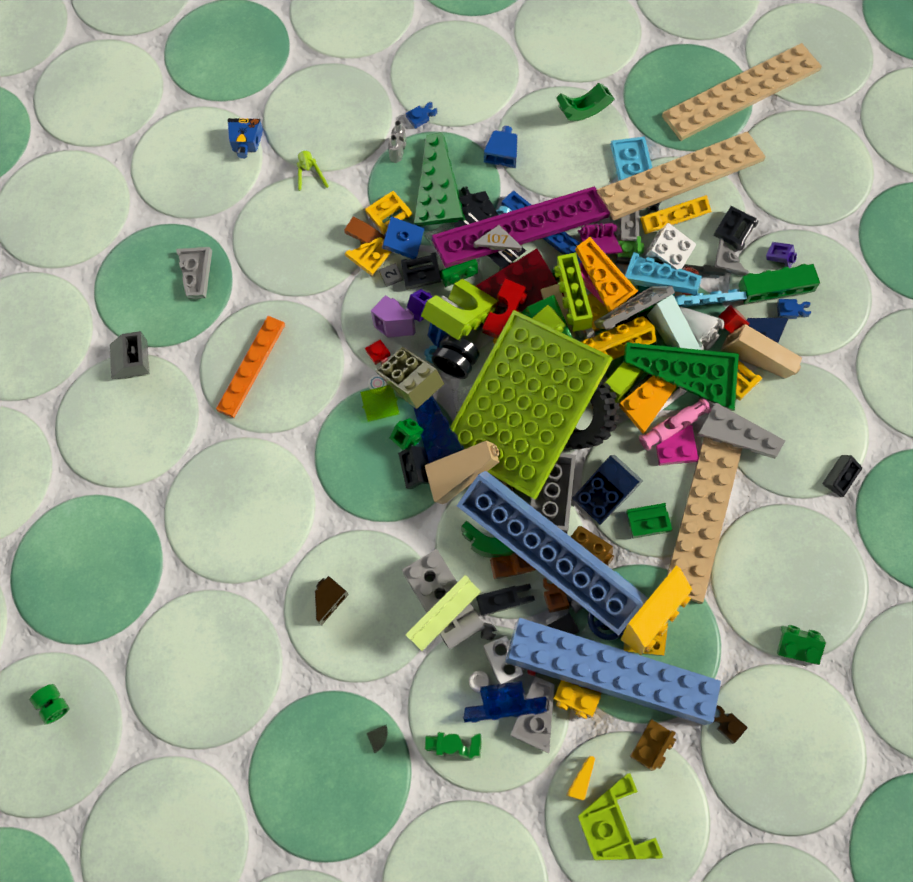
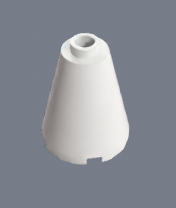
M680 306L701 350L705 349L708 351L718 340L720 335L717 333L719 329L723 330L724 321L720 318Z

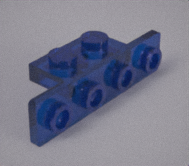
M522 681L481 686L480 694L483 705L466 707L463 720L465 723H476L481 720H498L504 717L541 714L547 711V697L526 699Z

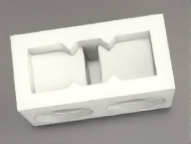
M507 636L483 646L500 686L523 677L522 671L525 670V668L505 663L511 642ZM503 646L506 648L507 653L499 656L496 654L495 648ZM506 665H512L515 668V673L507 675L503 668Z

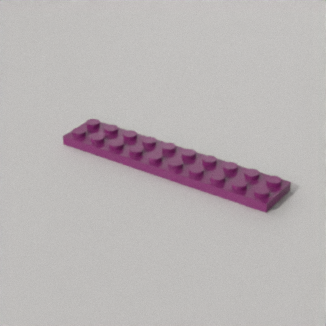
M594 186L432 235V241L445 268L502 251L492 250L488 247H474L475 241L498 225L522 245L609 218L610 212Z

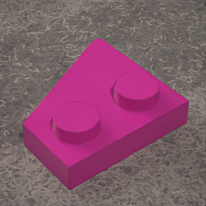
M692 425L687 426L656 446L659 466L692 463L699 460Z

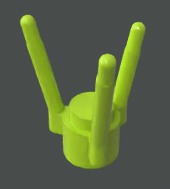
M301 151L298 154L299 162H297L298 190L301 191L302 168L309 171L312 165L325 187L328 188L329 186L316 164V160L312 158L309 151Z

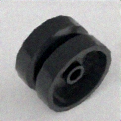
M445 334L439 343L440 348H437L431 357L432 362L444 373L458 379H466L472 370L471 365L476 363L480 352L468 340L464 338L457 340L451 335Z

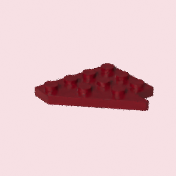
M536 248L475 287L498 300V293L505 278L526 287V300L517 309L522 312L528 306L543 300L541 289L558 283ZM498 301L497 306L508 308L505 303Z

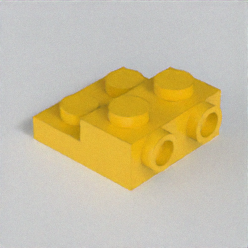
M561 680L553 701L557 702V707L564 710L570 708L576 711L575 715L587 719V717H593L601 698V692Z

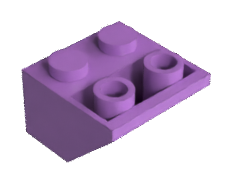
M385 295L371 310L374 327L386 337L411 336L416 333L414 314L409 309L402 308L396 299H390Z

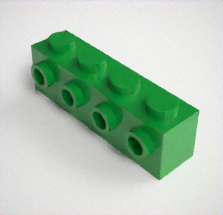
M801 264L793 268L783 267L779 270H766L758 274L748 273L742 277L738 286L740 292L746 291L747 299H744L743 302L748 304L815 292L820 284V280L814 264Z

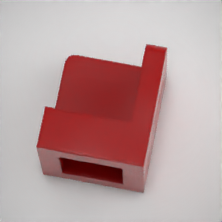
M731 305L718 316V318L724 321V328L730 333L745 324L749 325L745 317Z

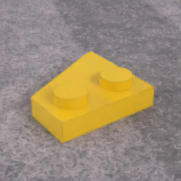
M379 237L372 240L371 243H365L360 245L359 248L346 251L345 256L373 276L392 252L382 249L384 240Z

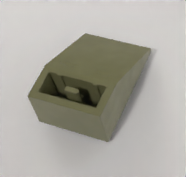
M404 347L399 349L376 370V373L416 409L444 385L436 368Z

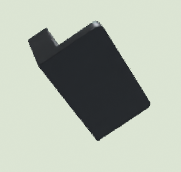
M410 446L399 452L406 489H413L421 484H429L425 465L431 463L428 449L426 447Z

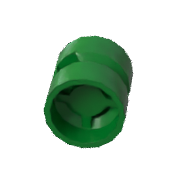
M55 684L42 687L29 699L35 710H40L38 714L45 725L59 720L70 710L64 698H59L60 692Z

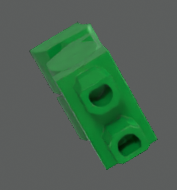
M438 732L437 737L426 736L425 750L436 752L438 757H445V753L449 756H455L459 753L462 758L473 761L476 758H481L482 735L481 733L475 734L471 738V745L465 747L458 734L446 735L444 732Z

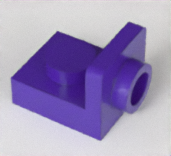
M772 242L766 254V259L768 261L782 262L785 264V267L791 268L792 264L796 262L797 253L793 244Z

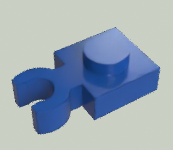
M428 102L424 108L419 105L408 111L406 118L416 129L427 123L429 116H436L437 108L430 110L433 108V103Z
M778 299V318L797 319L799 315L809 317L811 311H806L804 308H809L811 303L803 302L798 304L797 299Z

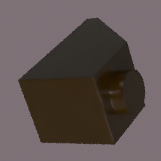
M330 576L326 579L322 578L316 585L317 589L315 590L316 620L321 625L325 623L349 595Z

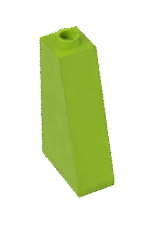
M623 362L605 383H608L611 387L610 392H615L617 396L614 399L615 403L622 401L644 371Z

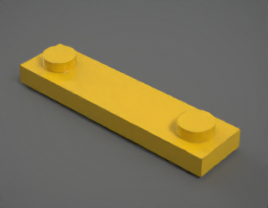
M705 195L642 216L640 220L644 233L648 234L660 230L667 223L675 225L712 211L708 197Z

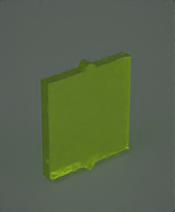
M390 385L360 392L363 401L362 408L365 409L368 422L400 414L397 405L398 398L395 397L394 389Z

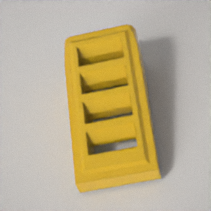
M589 756L586 759L566 796L581 801L585 800L595 757Z

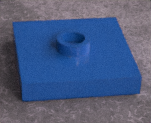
M391 217L382 249L415 259L418 256L425 228Z

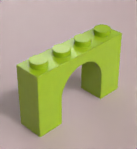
M461 279L453 285L448 299L463 309L457 308L435 295L427 300L421 317L459 340L464 335L467 336L471 330H476L481 323L484 324L490 312L496 314L498 300L466 280Z

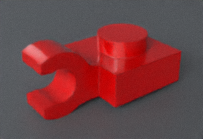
M381 339L365 348L366 353L375 365L378 363L382 365L391 356Z

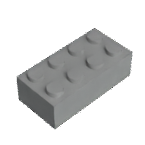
M561 453L536 499L531 498L530 506L567 534L576 455Z

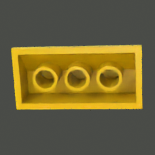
M677 565L627 624L621 641L639 655H642L645 650L649 652L656 643L654 641L656 636L661 637L668 628L666 626L668 621L674 622L680 613L677 610L681 606L685 608L691 600L689 594L692 588L680 567Z

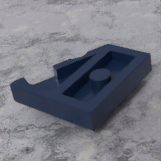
M748 318L747 321L749 322V327L778 343L788 318Z

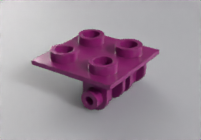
M616 224L584 225V227H581V230L577 231L582 242L591 237L605 254L623 252L614 235V232L617 230Z

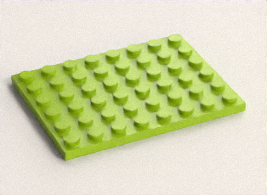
M513 310L443 439L441 446L453 453H457L484 441L495 444L499 450V463L487 472L531 498L536 499L613 358Z

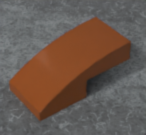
M354 216L344 229L345 234L360 240L361 245L371 243L372 240L379 237L383 240L385 238L378 230Z
M516 553L510 556L490 559L494 579L516 576L536 570Z

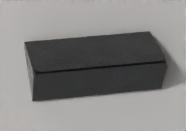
M841 455L822 484L840 497H844L863 467L852 455Z

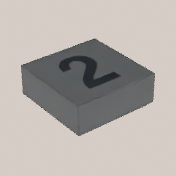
M396 263L379 269L386 287L403 281Z

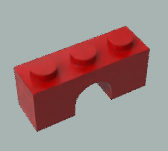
M505 278L498 293V301L505 303L508 309L503 314L489 313L482 328L484 334L496 339L499 338L513 310L520 312L517 309L526 300V287Z

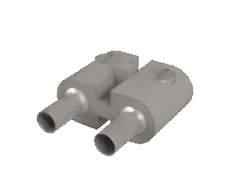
M399 120L395 121V127L392 129L391 139L388 142L389 158L394 163L402 160L403 149L405 150L407 140L405 129L401 126Z

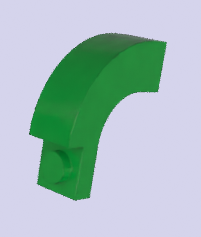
M597 83L588 93L578 98H570L562 93L556 97L559 102L558 107L570 121H580L594 116L615 100L609 89L601 83Z
M467 520L461 526L462 536L469 542L474 541L471 544V550L487 558L510 556L515 553L496 537H488L482 534Z

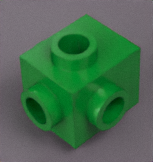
M408 418L404 421H399L395 425L389 439L404 450L412 445L416 446L420 442V436L424 429L416 421Z

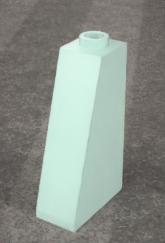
M673 295L657 303L647 314V317L668 347L701 350Z

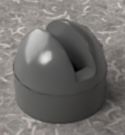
M484 622V629L481 630V639H494L496 634L492 632L497 631L496 627Z

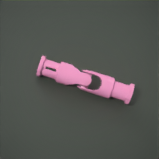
M700 398L696 404L685 407L677 415L659 423L652 428V431L639 436L641 445L649 451L651 446L665 441L682 428L696 422L698 417L711 412L709 403L704 398ZM669 424L670 429H667L665 426Z

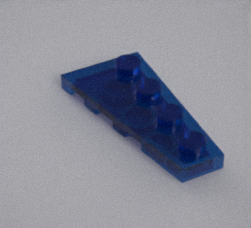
M433 395L419 408L413 407L418 425L424 429L421 436L429 463L465 449L449 426L448 420L440 411L441 409Z

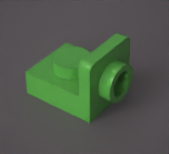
M637 236L636 241H618L623 251L622 253H617L618 257L632 258L633 252L638 253L639 256L644 253V243H641V236Z

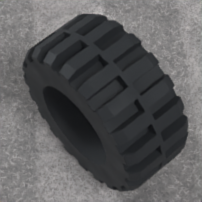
M601 380L590 400L593 407V418L590 425L585 430H579L575 427L565 448L585 449L598 446L603 443V440L609 439L611 431H615L617 425L614 423L619 420V414H616V409L620 408L619 403H615L614 400L617 398L615 392L609 391L611 387L608 383L603 384V380Z

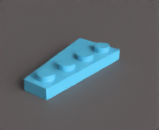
M633 252L625 277L633 285L646 287L672 286L676 292L695 295L698 294L702 280L700 275L683 269H673L671 265L656 263L654 259L649 257L646 259L642 258L636 252Z
M739 289L728 290V293L714 291L710 292V295L698 293L685 297V295L674 296L679 307L747 299L746 291L740 292Z

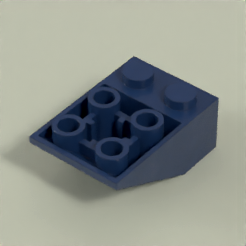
M610 455L572 499L601 525L638 488L643 480L616 455Z

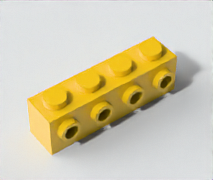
M642 316L592 338L585 339L582 343L611 356L612 360L624 355L625 343L627 342L652 344L656 342L655 327Z

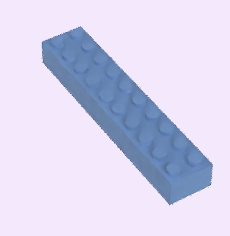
M487 471L478 474L457 504L458 508L618 635L621 634L648 599L647 596Z
M519 618L515 623L505 663L699 724L708 725L714 722L721 685L720 680L523 618Z

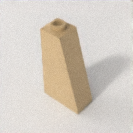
M746 324L727 335L721 348V352L739 354L738 359L783 378L796 375L801 368L800 362L802 357Z
M484 441L425 465L434 502L440 504L447 503L472 484L478 474L489 471L498 464L499 450L497 446L491 442Z

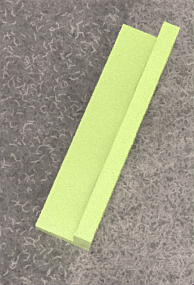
M465 575L405 635L423 651L481 591Z

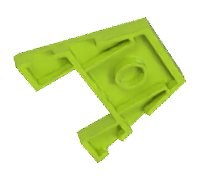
M631 773L624 775L577 816L593 860L664 858L655 837L634 845L617 800L638 792Z

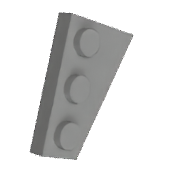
M210 247L176 249L180 260L179 265L182 269L186 296L189 299L206 298L212 249Z
M536 676L534 677L510 736L548 754L550 752L554 684Z

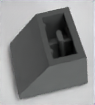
M141 331L121 334L110 344L112 379L150 374L148 343Z

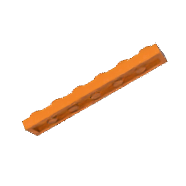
M267 316L216 408L218 412L235 418L285 327L283 321Z

